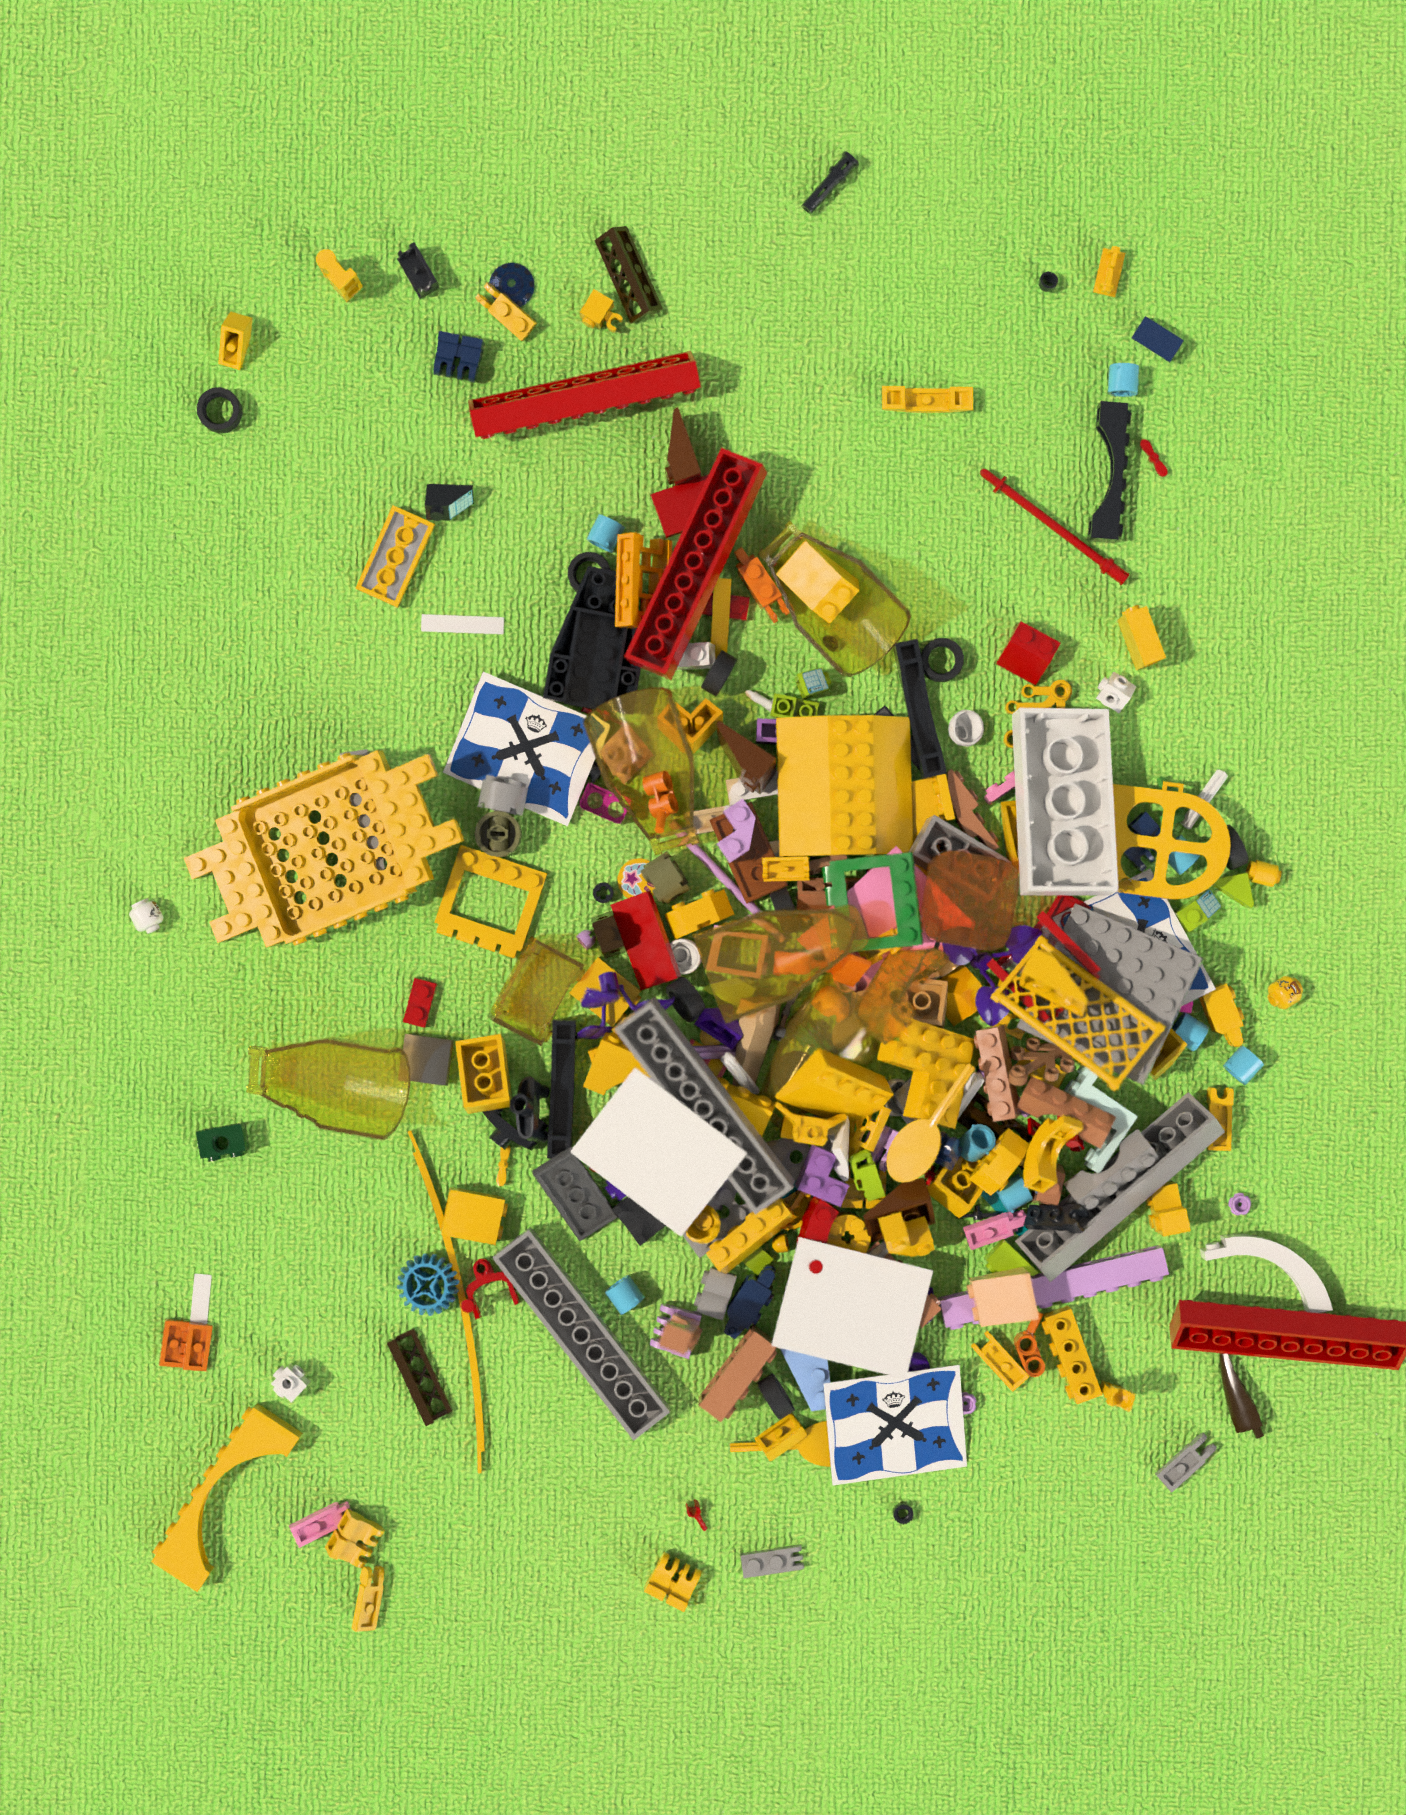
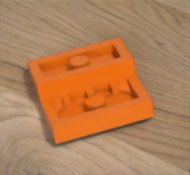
M165 1319L159 1366L206 1371L213 1326L190 1321Z

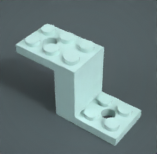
M1081 1064L1077 1070L1079 1075L1075 1081L1073 1079L1070 1080L1064 1091L1116 1116L1102 1148H1091L1084 1157L1086 1160L1084 1165L1094 1172L1100 1173L1138 1116L1092 1086L1098 1076Z

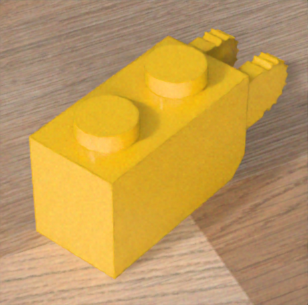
M1227 983L1215 985V990L1199 997L1200 1003L1211 1030L1223 1034L1228 1045L1240 1047L1244 1041L1240 1031V1027L1244 1026L1242 1022L1244 1020L1243 1012L1240 1007L1235 1005L1233 999L1236 996L1233 988L1228 986Z

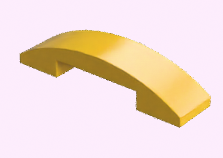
M882 386V410L909 413L973 411V387L938 389Z

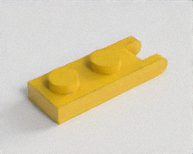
M987 1330L984 1334L990 1341L981 1349L975 1343L971 1347L1013 1392L1029 1378V1375Z

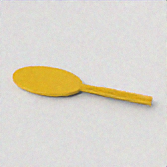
M969 1063L967 1064L930 1120L920 1119L913 1121L901 1129L895 1136L887 1154V1170L894 1180L898 1182L916 1180L932 1166L941 1145V1134L937 1124L976 1069Z
M827 1421L817 1422L805 1429L807 1436L788 1450L798 1449L802 1457L807 1461L819 1466L831 1467ZM757 1442L730 1443V1452L762 1451Z

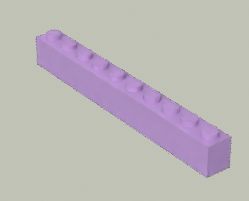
M1155 1245L1071 1265L1051 1282L1043 1273L1030 1276L1036 1306L1047 1308L1053 1305L1052 1302L1060 1300L1061 1303H1068L1074 1301V1297L1081 1295L1084 1298L1096 1296L1097 1292L1102 1290L1106 1292L1117 1291L1119 1286L1128 1285V1287L1139 1286L1141 1281L1150 1279V1282L1160 1281L1164 1279L1163 1276L1169 1275L1163 1247ZM968 1291L937 1297L941 1302L939 1306L946 1328L950 1327L951 1330L964 1327V1323L968 1322L979 1324L978 1321L973 1319L971 1308L975 1307L973 1298L969 1299Z

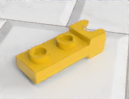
M1226 1087L1221 1098H1218L1216 1088H1207V1110L1217 1119L1225 1132L1210 1144L1206 1150L1231 1151L1233 1088Z
M1101 1381L1100 1389L1104 1397L1107 1398L1106 1403L1110 1406L1121 1407L1130 1412L1136 1394L1126 1390L1124 1387Z

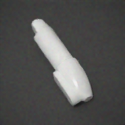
M746 690V696L771 712L773 700H769L757 692Z

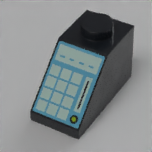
M427 484L425 497L426 520L449 521L474 504L473 485Z

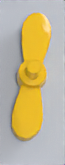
M510 1145L506 1150L500 1149L501 1161L498 1164L500 1169L496 1178L497 1185L500 1187L506 1183L507 1160L511 1152Z

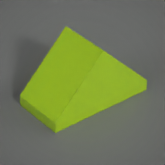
M1248 873L1221 877L1212 885L1245 908L1253 907L1254 901Z

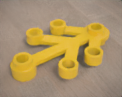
M1057 680L1050 687H1034L1031 684H1027L1021 689V695L1024 698L1029 699L1034 695L1049 697L1043 703H1018L1011 700L1006 703L1005 711L1010 715L1014 713L1008 709L1010 703L1015 704V711L1019 708H1051L1055 703L1056 708H1065V701L1072 695V687L1065 680ZM1026 687L1032 690V694L1029 696L1024 693ZM1058 687H1061L1064 690V694L1062 696L1058 695L1056 692ZM1010 730L1004 735L1003 742L1006 747L1013 749V744L1008 741L1009 736L1013 735V730Z

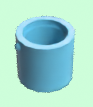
M1132 363L1111 364L1109 366L1108 394L1117 397L1137 395L1139 366Z
M598 514L586 540L607 552L613 553L617 545V535L622 534L625 527L604 515Z
M1182 835L1175 838L1176 840L1187 841ZM1172 852L1169 855L1168 864L1181 875L1196 862L1200 855Z
M1184 1012L1177 1019L1172 1029L1188 1044L1186 1048L1194 1052L1203 1042L1209 1027Z
M1243 1045L1223 1065L1243 1085H1246L1264 1066L1262 1061Z
M972 1124V1127L959 1138L958 1147L962 1148V1158L970 1162L980 1160L994 1148L996 1138L992 1130L986 1125Z
M1019 1174L1007 1179L1009 1181L1002 1191H996L1008 1213H1014L1015 1209L1033 1200L1028 1188L1024 1187V1181Z
M629 1275L624 1276L605 1291L621 1315L631 1310L645 1298Z

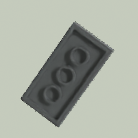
M570 1146L532 1170V1173L577 1239L581 1241L618 1217L583 1163L570 1152L572 1150Z

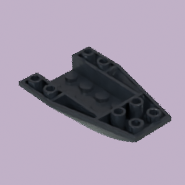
M591 566L587 567L550 652L543 699L603 712L633 715L641 668L631 664L624 656L637 628L615 627L616 571Z

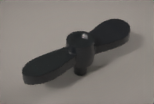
M975 1206L973 1214H965L960 1218L956 1216V1219L973 1218L974 1220H983V1217H994L1000 1213H982L980 1206Z

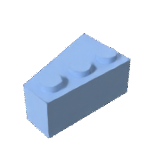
M780 1348L811 1411L826 1409L823 1384L831 1383L827 1359Z

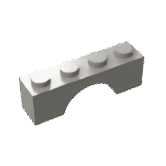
M1138 1129L1120 1142L1119 1157L1108 1170L1096 1174L1081 1170L1064 1183V1186L1076 1202L1084 1206L1087 1211L1096 1207L1098 1203L1109 1195L1114 1194L1117 1189L1128 1181L1133 1180L1136 1175L1159 1159L1155 1150Z

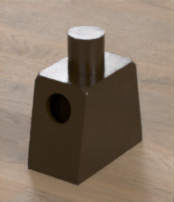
M613 911L591 918L594 932L605 959L627 951Z

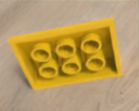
M818 1048L776 1094V1099L826 1119L845 1113L848 1116L849 1122L852 1123L879 1111L894 1094L885 1076Z

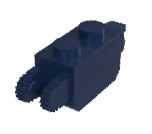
M765 1265L758 1276L755 1274L747 1275L730 1301L727 1309L729 1320L724 1333L731 1338L736 1339L745 1328L749 1329L751 1324L756 1325L762 1315L759 1311L763 1305L768 1306L774 1296L771 1284L776 1276V1269L773 1265Z

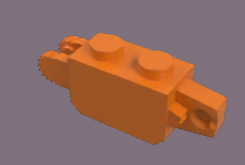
M742 547L736 550L734 555L739 561L736 565L737 573L761 610H765L771 621L775 623L778 621L777 615L770 605L777 602L782 613L788 615L790 611L781 598V592L758 557L755 558L753 554L748 557Z

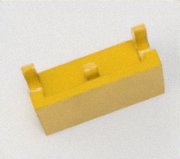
M809 857L762 858L764 882L810 881Z

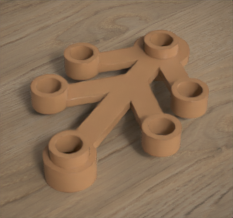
M1037 1038L1027 1039L1026 1049L1030 1052H1025L1024 1048L1020 1046L1011 1048L1010 1057L1013 1060H1034L1025 1066L1015 1065L1010 1069L1009 1082L1013 1085H1025L1028 1074L1046 1065L1044 1078L1048 1081L1058 1080L1059 1070L1055 1066L1056 1058L1062 1059L1060 1063L1061 1071L1069 1073L1074 1070L1075 1062L1072 1060V1056L1054 1044L1040 1043V1040ZM1037 1051H1050V1052H1048V1053H1043V1052H1037Z

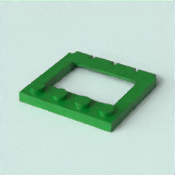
M913 852L829 861L830 866L822 867L824 883L832 882V886L824 887L826 905H835V909L827 910L829 929L837 928L838 932L830 933L832 949H840V953L924 944ZM890 867L898 935L852 940L844 871Z

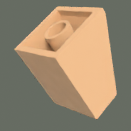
M1024 1267L969 1278L970 1285H967L969 1299L973 1298L975 1307L971 1308L974 1321H978L981 1327L1039 1319L1030 1274Z

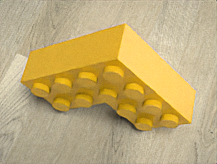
M887 1015L883 1035L900 1038L899 1041L881 1040L877 1060L913 1071L903 1116L914 1120H930L968 1063H971L975 1046L974 1039L905 1016ZM964 1086L937 1124L938 1127L955 1129Z

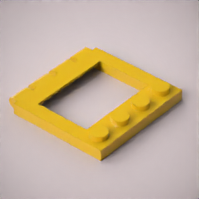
M460 845L434 922L439 924L436 933L452 938L454 930H458L457 940L473 945L476 937H479L478 947L495 952L497 945L500 944L499 954L514 959L517 950L522 951L547 873ZM465 870L529 891L515 935L451 914Z

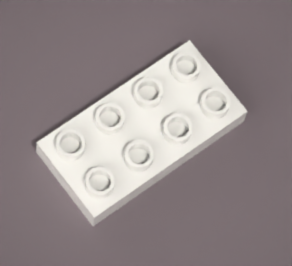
M1019 708L1012 714L1020 895L1109 896L1117 892L1118 875L1109 709Z

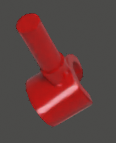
M694 1499L695 1507H689L686 1503L688 1516L695 1518L702 1530L706 1531L708 1527L701 1517L698 1500Z

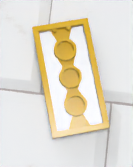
M393 505L355 589L398 608L435 524Z

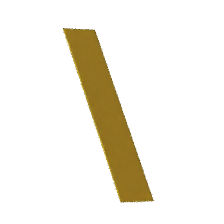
M718 578L713 593L711 643L715 645V660L722 650L727 653L731 579Z

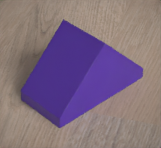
M733 1007L705 1008L694 1023V1025L731 1050L743 1036Z

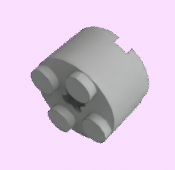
M486 775V780L483 779L478 807L523 816L528 788H525L526 784L520 781L509 779L508 783H504V779Z

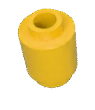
M1259 860L1255 862L1249 861L1246 869L1250 882L1269 887L1279 883L1282 873L1278 865Z

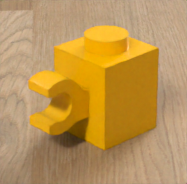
M593 289L580 311V318L583 319L582 323L592 329L594 327L601 329L606 321L608 330L616 333L617 328L612 326L611 322L618 320L622 323L623 321L621 315L611 312L614 308V301Z

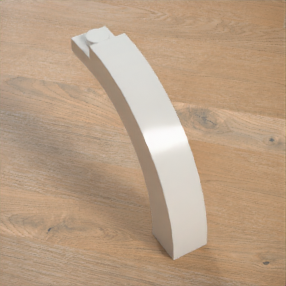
M1227 1234L1220 1235L1221 1245L1219 1242H1211L1205 1244L1206 1248L1200 1249L1201 1258L1206 1261L1234 1255H1250L1269 1260L1279 1266L1294 1282L1301 1296L1304 1311L1322 1313L1333 1310L1328 1293L1312 1267L1295 1252L1277 1242L1256 1235Z

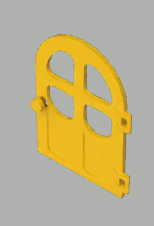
M1163 781L1162 790L1113 784L1118 875L1117 892L1176 900L1190 898L1209 889L1222 875L1230 854L1229 831L1220 813L1202 798L1183 793V783ZM1167 786L1178 787V792L1167 791ZM1147 802L1162 806L1161 831L1157 837L1137 835L1129 830L1127 816L1137 804ZM1178 808H1189L1206 820L1212 831L1208 842L1197 843L1173 838L1175 811ZM1128 848H1150L1157 852L1155 873L1152 880L1148 882L1137 881L1126 876L1121 867V857ZM1172 852L1202 855L1206 858L1207 868L1195 880L1182 885H1170L1166 882L1168 859Z

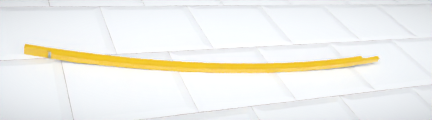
M410 1130L407 1133L416 1150L413 1155L425 1183L441 1231L444 1215L430 1175ZM442 1235L449 1263L452 1264L451 1270L457 1271L453 1278L459 1280L455 1287L459 1289L457 1296L465 1331L472 1379L477 1440V1473H482L481 1452L485 1451L483 1413L469 1313H465L461 1309V1303L466 1297L450 1236Z

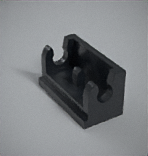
M413 242L409 245L407 251L398 252L399 258L397 260L419 299L439 289V285L417 245Z

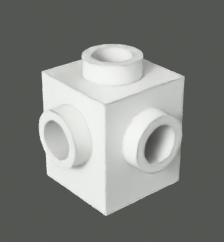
M1113 672L1109 678L1104 677L1097 688L1100 691L1096 699L1101 701L1103 705L1120 713L1131 699L1137 686L1130 683L1124 676Z
M290 1363L286 1368L282 1365L273 1374L276 1379L271 1384L274 1386L273 1390L278 1396L282 1398L285 1396L292 1403L310 1381L304 1376L305 1372L301 1367L296 1364L293 1366Z

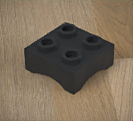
M628 1196L612 1208L640 1246L666 1226Z

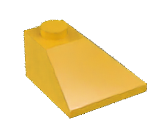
M965 965L958 966L939 979L948 981L946 1017L953 1026L978 1011L975 997L978 989L983 986Z
M1172 1028L1149 1074L1155 1081L1172 1066L1188 1045Z

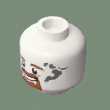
M146 898L131 906L132 910L129 912V916L137 931L142 932L146 930L147 934H150L160 929L158 924L164 918L155 901H149Z

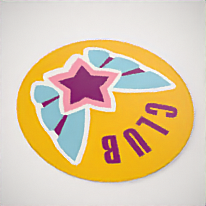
M636 858L626 862L621 867L617 882L621 893L625 897L630 898L651 890L654 896L652 890L655 887L650 882H647L640 872L644 869L643 866L650 861Z

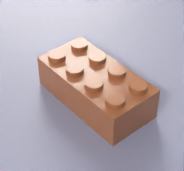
M752 1324L700 1394L699 1406L720 1422L724 1418L729 1419L736 1409L734 1405L737 1400L740 1399L742 1401L750 1390L748 1389L749 1384L752 1380L756 1382L763 1373L762 1367L766 1362L770 1363L776 1356L777 1352L775 1350L777 1347L771 1346L773 1338Z

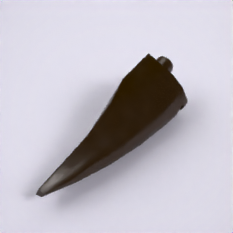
M1219 1353L1225 1399L1236 1433L1252 1430L1256 1439L1263 1437L1264 1433L1261 1428L1263 1424L1253 1399L1235 1372L1228 1354Z

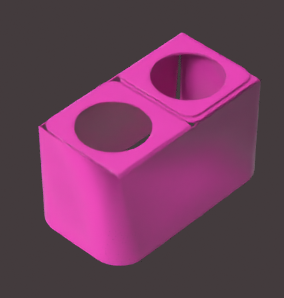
M589 783L587 784L580 800L582 809L620 825L630 805L626 798L592 783L590 785ZM591 793H599L602 796L603 804L599 808L594 809L588 805L587 798ZM612 802L621 803L624 807L622 816L618 818L611 817L608 813V806Z

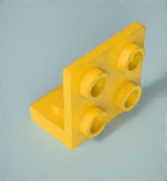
M946 774L912 781L913 818L919 819L924 823L927 818L933 815L944 821L955 819Z

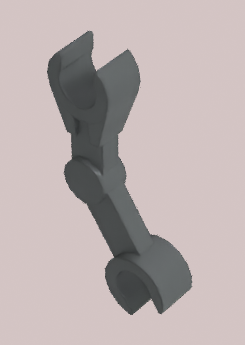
M792 983L787 993L786 1005L780 1015V1023L773 1034V1039L780 1042L786 1034L787 1028H785V1023L790 1014L791 1005L794 1004L801 989L800 986Z

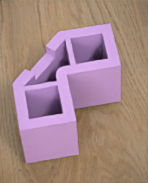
M744 799L723 811L735 832L718 842L717 846L729 863L747 852L750 848L755 816Z

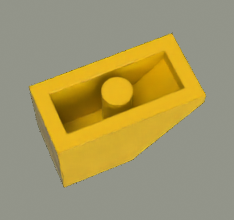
M230 311L221 325L218 364L241 370L251 338V317Z

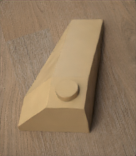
M920 979L906 984L899 983L896 986L854 992L850 1015L886 1022L887 1015L905 1016L944 1029L948 981Z
M780 999L741 1000L739 1024L743 1036L737 1042L735 1059L754 1083H756L773 1034L779 1023ZM733 1077L732 1085L739 1087L740 1084Z

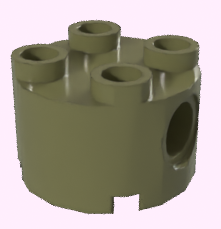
M489 812L476 824L474 833L476 843L482 851L490 856L499 858L509 856L521 844V826L514 817L506 812Z
M668 851L643 866L644 869L640 871L644 879L655 887L652 891L657 900L667 904L691 890V887L687 885L686 877L676 861L670 860L671 855Z

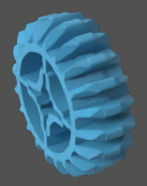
M424 1253L422 1258L416 1255L414 1261L408 1260L406 1262L408 1267L404 1266L401 1268V1272L404 1275H399L398 1280L403 1283L399 1284L397 1289L404 1291L399 1297L403 1298L406 1296L407 1301L404 1302V1305L407 1306L411 1303L412 1312L419 1308V1315H423L427 1311V1314L432 1316L434 1310L437 1314H440L442 1307L448 1309L450 1307L449 1302L455 1301L456 1298L452 1294H457L459 1289L453 1286L457 1285L459 1280L452 1277L457 1274V1271H449L452 1264L449 1263L445 1266L444 1257L437 1261V1254L429 1257L428 1253ZM420 1267H430L437 1272L431 1275L425 1270L422 1271ZM413 1275H415L414 1279L417 1282V1289L415 1291L412 1287ZM433 1278H435V1280L431 1282L429 1288H426L422 1291V1288L425 1287L427 1281H430ZM441 1278H443L444 1281L443 1294L441 1293L442 1290L439 1287V1280ZM422 1294H426L431 1299L434 1298L436 1301L428 1302L422 1300L419 1297Z

